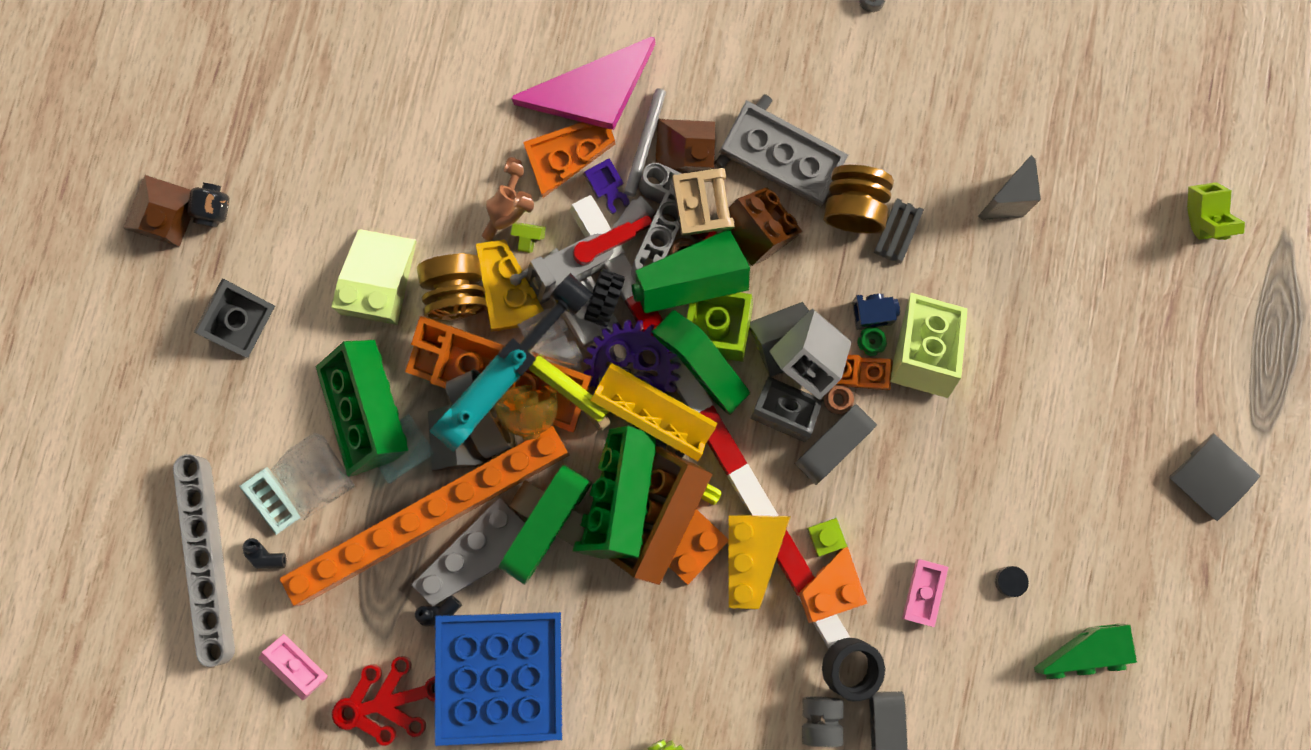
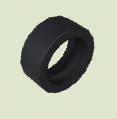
M848 637L838 640L829 647L823 658L822 673L824 681L832 691L848 701L860 702L869 699L878 692L884 681L886 669L883 657L875 647L858 638ZM855 651L861 652L867 657V673L856 686L846 687L839 679L840 665L843 659L850 653Z

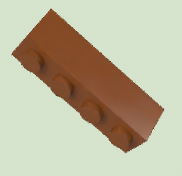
M655 445L656 453L653 458L651 485L646 505L647 514L644 519L642 546L639 557L612 558L609 560L634 578L660 585L713 474L695 463Z

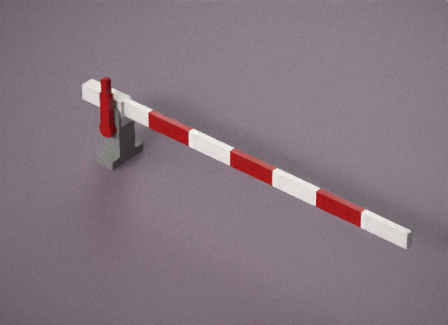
M591 195L573 203L570 212L585 238L544 259L540 256L530 261L526 280L537 295L540 305L551 299V293L568 274L571 273L581 281L605 268L608 271L625 277L620 295L636 322L642 320L643 329L645 330L651 324H654L655 329L663 319L658 311L644 313L640 302H635L631 286L636 284V282L631 277L632 266L624 255L625 252L621 246L623 243L633 239L637 233L649 228L652 223L651 218L645 216L633 223L626 222L611 229ZM675 356L672 359L673 362L681 363V367L673 370V372L679 374L681 378L678 381L671 382L677 387V392L685 405L717 423L707 443L749 515L778 516L705 390L682 361ZM786 529L776 561L801 602L799 592L815 577ZM837 614L813 622L828 649L838 640L850 638Z

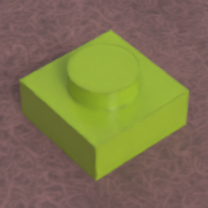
M837 518L807 528L817 557L847 547Z

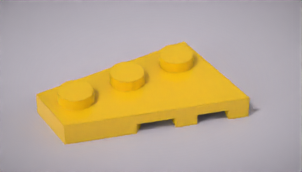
M506 240L477 243L475 248L480 260L481 280L485 290L484 296L487 302L491 332L538 324L547 313L543 310L533 288L530 287L526 278H523L517 286L511 284L510 277L513 274H520L522 269Z
M729 515V608L760 609L791 516Z

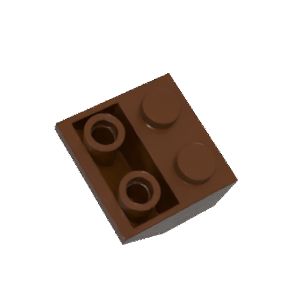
M768 187L737 198L729 207L730 218L734 219L735 228L730 231L751 266L768 259L803 232L794 216L785 210L778 196L770 191Z

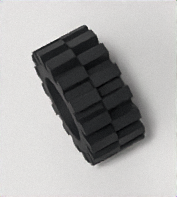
M602 268L594 286L593 295L588 303L584 320L603 327L608 326L625 281L624 276Z

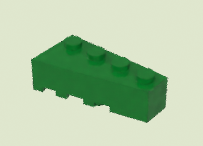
M630 426L609 429L598 465L602 473L595 484H592L589 495L593 496L594 499L589 515L583 514L580 526L585 527L581 542L575 541L573 552L600 559L639 557L642 546L644 519L647 514L646 505L651 485L653 458L656 453V438Z

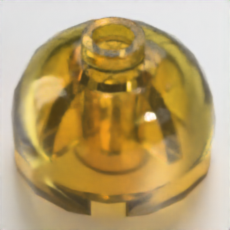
M532 385L508 389L495 404L498 419L504 429L516 436H522L526 440L536 439L540 437L541 433L548 430L554 424L558 413L557 392L550 386L541 385V390L531 391Z

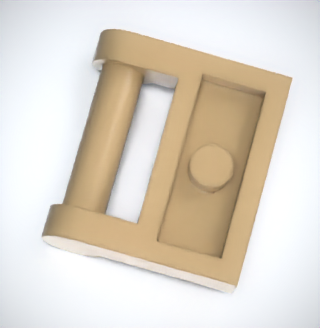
M711 169L672 176L682 236L726 231L735 228L734 219L730 218L724 180L726 179L725 169ZM704 182H712L718 214L717 220L710 219Z

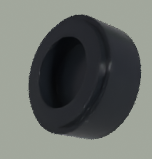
M1007 566L999 570L995 578V584L1001 594L1007 597H1019L1028 589L1029 579L1021 568Z

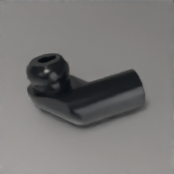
M255 538L247 539L243 543V554L256 569L286 567L287 558L285 553L270 554Z
M451 595L441 607L420 606L415 611V619L423 626H435V616L454 615L462 606V603Z

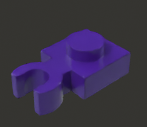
M610 158L583 173L597 199L604 195L606 196V207L611 214L616 213V209L613 206L615 199L621 200L625 207L630 204L627 195L619 192L617 189L624 183Z

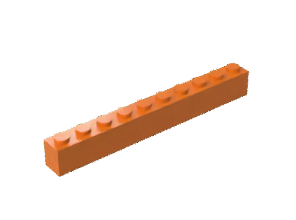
M551 426L279 579L293 606L304 605L570 456L554 426Z

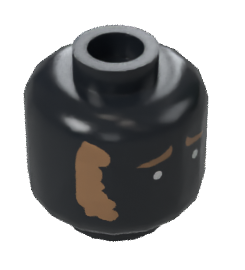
M203 182L202 188L195 187L190 191L187 214L193 218V223L217 227L218 223H223L226 220L230 198L226 193L220 192L221 186Z

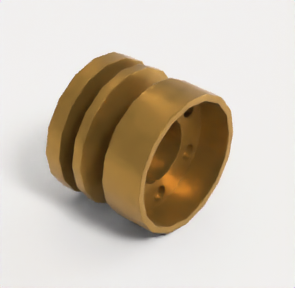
M849 164L835 167L831 176L833 182L829 186V191L834 196L827 199L823 218L825 223L834 228L852 233L876 234L883 232L886 228L889 211L884 203L889 202L892 194L890 191L894 184L892 175L883 170L864 165Z
M462 253L433 257L418 264L419 286L422 289L431 290L421 297L422 302L426 305L423 309L424 317L432 320H458L479 314L487 309V302L485 298H482L485 294L483 286L473 285L482 279L478 256Z

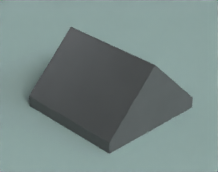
M1032 155L978 215L979 218L988 220L1024 217L1041 200L1036 159Z
M222 278L194 333L248 358L275 305Z
M803 302L750 322V331L769 377L784 373L769 350L809 312Z
M768 376L750 419L802 442H806L812 435L823 400H819L811 394Z
M452 405L428 411L429 431ZM429 432L432 471L478 467L492 460V457L487 459L481 455L470 435L453 452Z

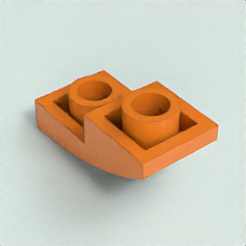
M848 355L842 379L837 384L855 388L891 390L890 381L893 361L892 359L861 358L859 355Z

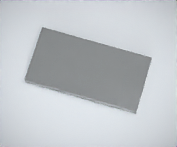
M747 100L719 151L720 154L819 207L823 206L830 192L829 186L833 182L831 180L833 169L844 165L848 154Z

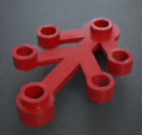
M399 656L392 661L391 671L374 700L362 703L371 684L379 681L382 676L381 668L378 665H368L363 668L361 679L350 698H343L334 705L332 709L333 722L337 727L344 730L358 727L376 738L378 744L387 746L395 740L396 731L390 725L381 727L365 716L377 712L406 729L409 736L418 737L426 730L425 720L421 717L412 718L397 709L396 706L425 698L435 702V691L433 688L435 676L428 679L424 686L392 694L401 677L407 674L412 667L411 660L408 657ZM399 660H403L406 663V669L403 672L399 671L396 667ZM369 668L376 671V678L374 680H370L367 677V670ZM346 707L353 710V717L351 719L344 716ZM413 721L420 723V732L412 731L411 724ZM383 730L390 732L391 738L389 741H384L381 738Z

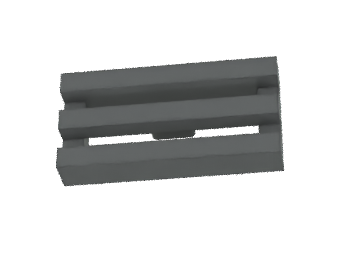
M897 198L874 253L901 264L924 209L920 207L917 209L913 207V204H905L901 199ZM900 209L904 212L888 251L882 248ZM909 214L914 215L899 254H893Z

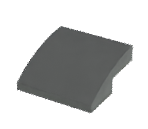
M1214 433L1191 452L1192 456L1169 476L1173 482L1216 521L1222 518L1260 477L1253 468Z

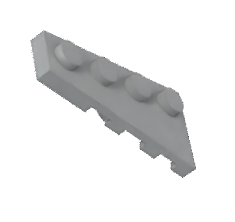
M502 498L497 499L412 583V586L432 606L439 604L498 568L525 522Z

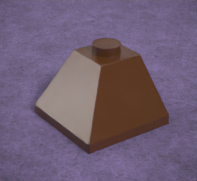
M658 119L655 163L665 165L682 174L714 169L715 121Z
M145 175L123 228L180 247L191 217L187 214L191 190Z

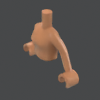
M509 157L504 166V172L511 175L508 185H501L496 194L486 201L490 221L482 233V237L487 241H492L498 230L514 224L524 212L530 213L534 209L531 194L524 191H518L517 193L514 191L518 179L524 173L522 162L513 157Z

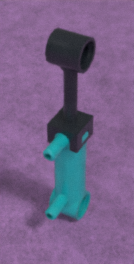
M571 273L568 274L550 295L555 300V305L520 344L514 338L507 342L429 432L454 452L516 380L534 363L536 358L530 353V350L565 311L574 316L591 298L593 293Z

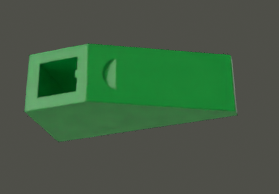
M1117 623L1088 627L1036 665L1034 671L1046 675V679L1064 678L1065 672L1076 671L1077 675H1091L1096 673L1095 668L1107 667V671L1127 670L1126 664L1137 663L1131 625Z

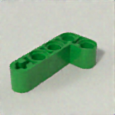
M672 310L652 331L653 336L682 361L712 400L727 414L731 415L751 394L709 337L696 324L677 311Z
M563 465L527 519L498 568L525 585L537 569L575 506L579 505L592 485V481L570 467Z

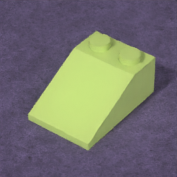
M358 229L338 277L331 307L340 315L398 325L417 241L415 239Z
M911 293L908 298L893 359L890 382L949 398L962 375L968 309Z

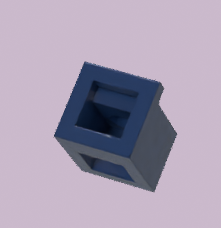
M884 294L869 295L866 297V300H863V295H856L852 301L856 330L868 327L892 326L900 315L898 299H893V297L884 298Z

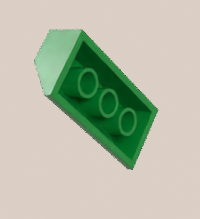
M375 340L343 341L315 367L347 477L394 462L408 452L409 449L407 438L403 433L399 420V412L390 391V383L386 378L382 365V357Z

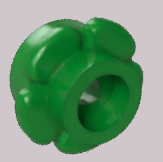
M868 327L861 331V337L858 338L857 344L859 349L864 350L866 355L876 356L879 352L881 353L886 349L887 341L882 330ZM870 339H873L875 343L870 344Z

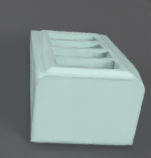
M268 467L239 486L276 535L302 517ZM266 480L268 485L256 493L253 488ZM273 489L276 494L263 503L260 498ZM280 499L283 504L270 513L267 508ZM288 509L290 514L277 523L274 518Z

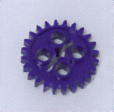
M626 320L624 329L616 322L613 324V332L606 327L602 330L604 338L598 335L593 338L598 347L590 346L587 348V351L593 357L584 359L583 362L591 365V368L583 373L592 376L590 387L595 386L597 388L608 369L607 362L621 367H627L630 363H634L633 368L636 370L657 371L658 376L644 371H637L634 376L648 381L650 385L669 395L666 391L675 392L677 390V387L671 381H678L681 378L679 374L673 372V370L681 367V363L673 362L672 359L676 355L665 348L653 336L654 324H651L645 330L643 329L642 320L636 323L635 328H633L630 320ZM615 344H620L625 348V358H619L615 355ZM644 350H650L655 354V364H648L644 361ZM622 368V369H624L625 371L631 373V369H629V368Z

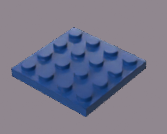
M561 612L435 616V746L562 740Z

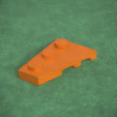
M581 122L524 141L523 143L542 198L614 146L615 138L612 130Z

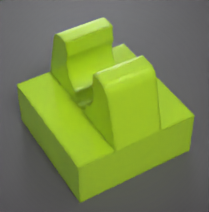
M520 222L512 224L511 235L519 236L518 251L533 252L535 239H544L546 227Z

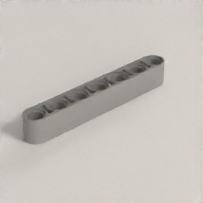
M185 454L175 461L173 473L196 656L202 665L213 667L228 663L235 654L214 483L209 461L203 457ZM192 462H195L197 471L193 476H190L188 468ZM198 491L201 495V501L197 506H194L192 497ZM202 521L205 531L199 537L196 533V526ZM204 551L209 557L205 567L200 564V556ZM207 582L213 587V592L209 598L203 592ZM211 612L217 619L213 629L207 623V618ZM214 644H217L221 650L218 659H215L211 654V648Z

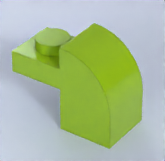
M1217 182L1188 186V216L1191 229L1199 240L1209 238L1227 240L1232 235L1244 234L1245 222L1230 214L1232 190Z

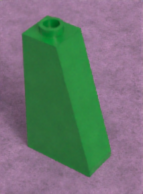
M726 230L636 270V284L631 286L635 302H640L644 313L748 291L750 266L731 231Z

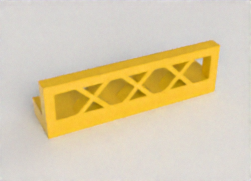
M613 363L608 367L590 400L696 461H699L703 455L705 444L717 425L715 421Z

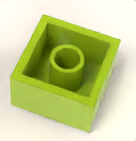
M739 292L689 303L687 319L696 324L709 337L726 360L744 362L753 310L752 294Z

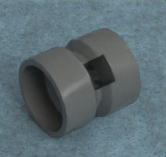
M832 697L803 698L802 716L807 719V723L802 725V744L816 747L843 746V726L839 724V720L843 718V699Z

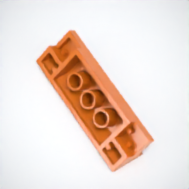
M420 316L411 345L414 346L405 372L426 379L431 384L446 389V383L451 379L474 369L481 373L505 345ZM550 362L589 392L592 376ZM529 368L497 402L503 410L542 424L546 422L571 432L576 430L582 412L580 408L532 373Z

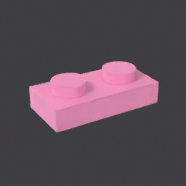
M916 559L902 619L935 627L949 567Z
M285 634L262 651L259 659L302 701L323 684L328 677Z

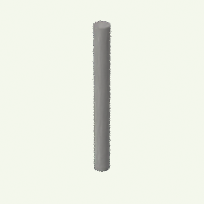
M655 89L624 191V194L630 197H635L665 99L666 91L663 89Z

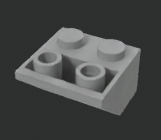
M812 308L769 352L782 371L820 400L842 379L852 342Z

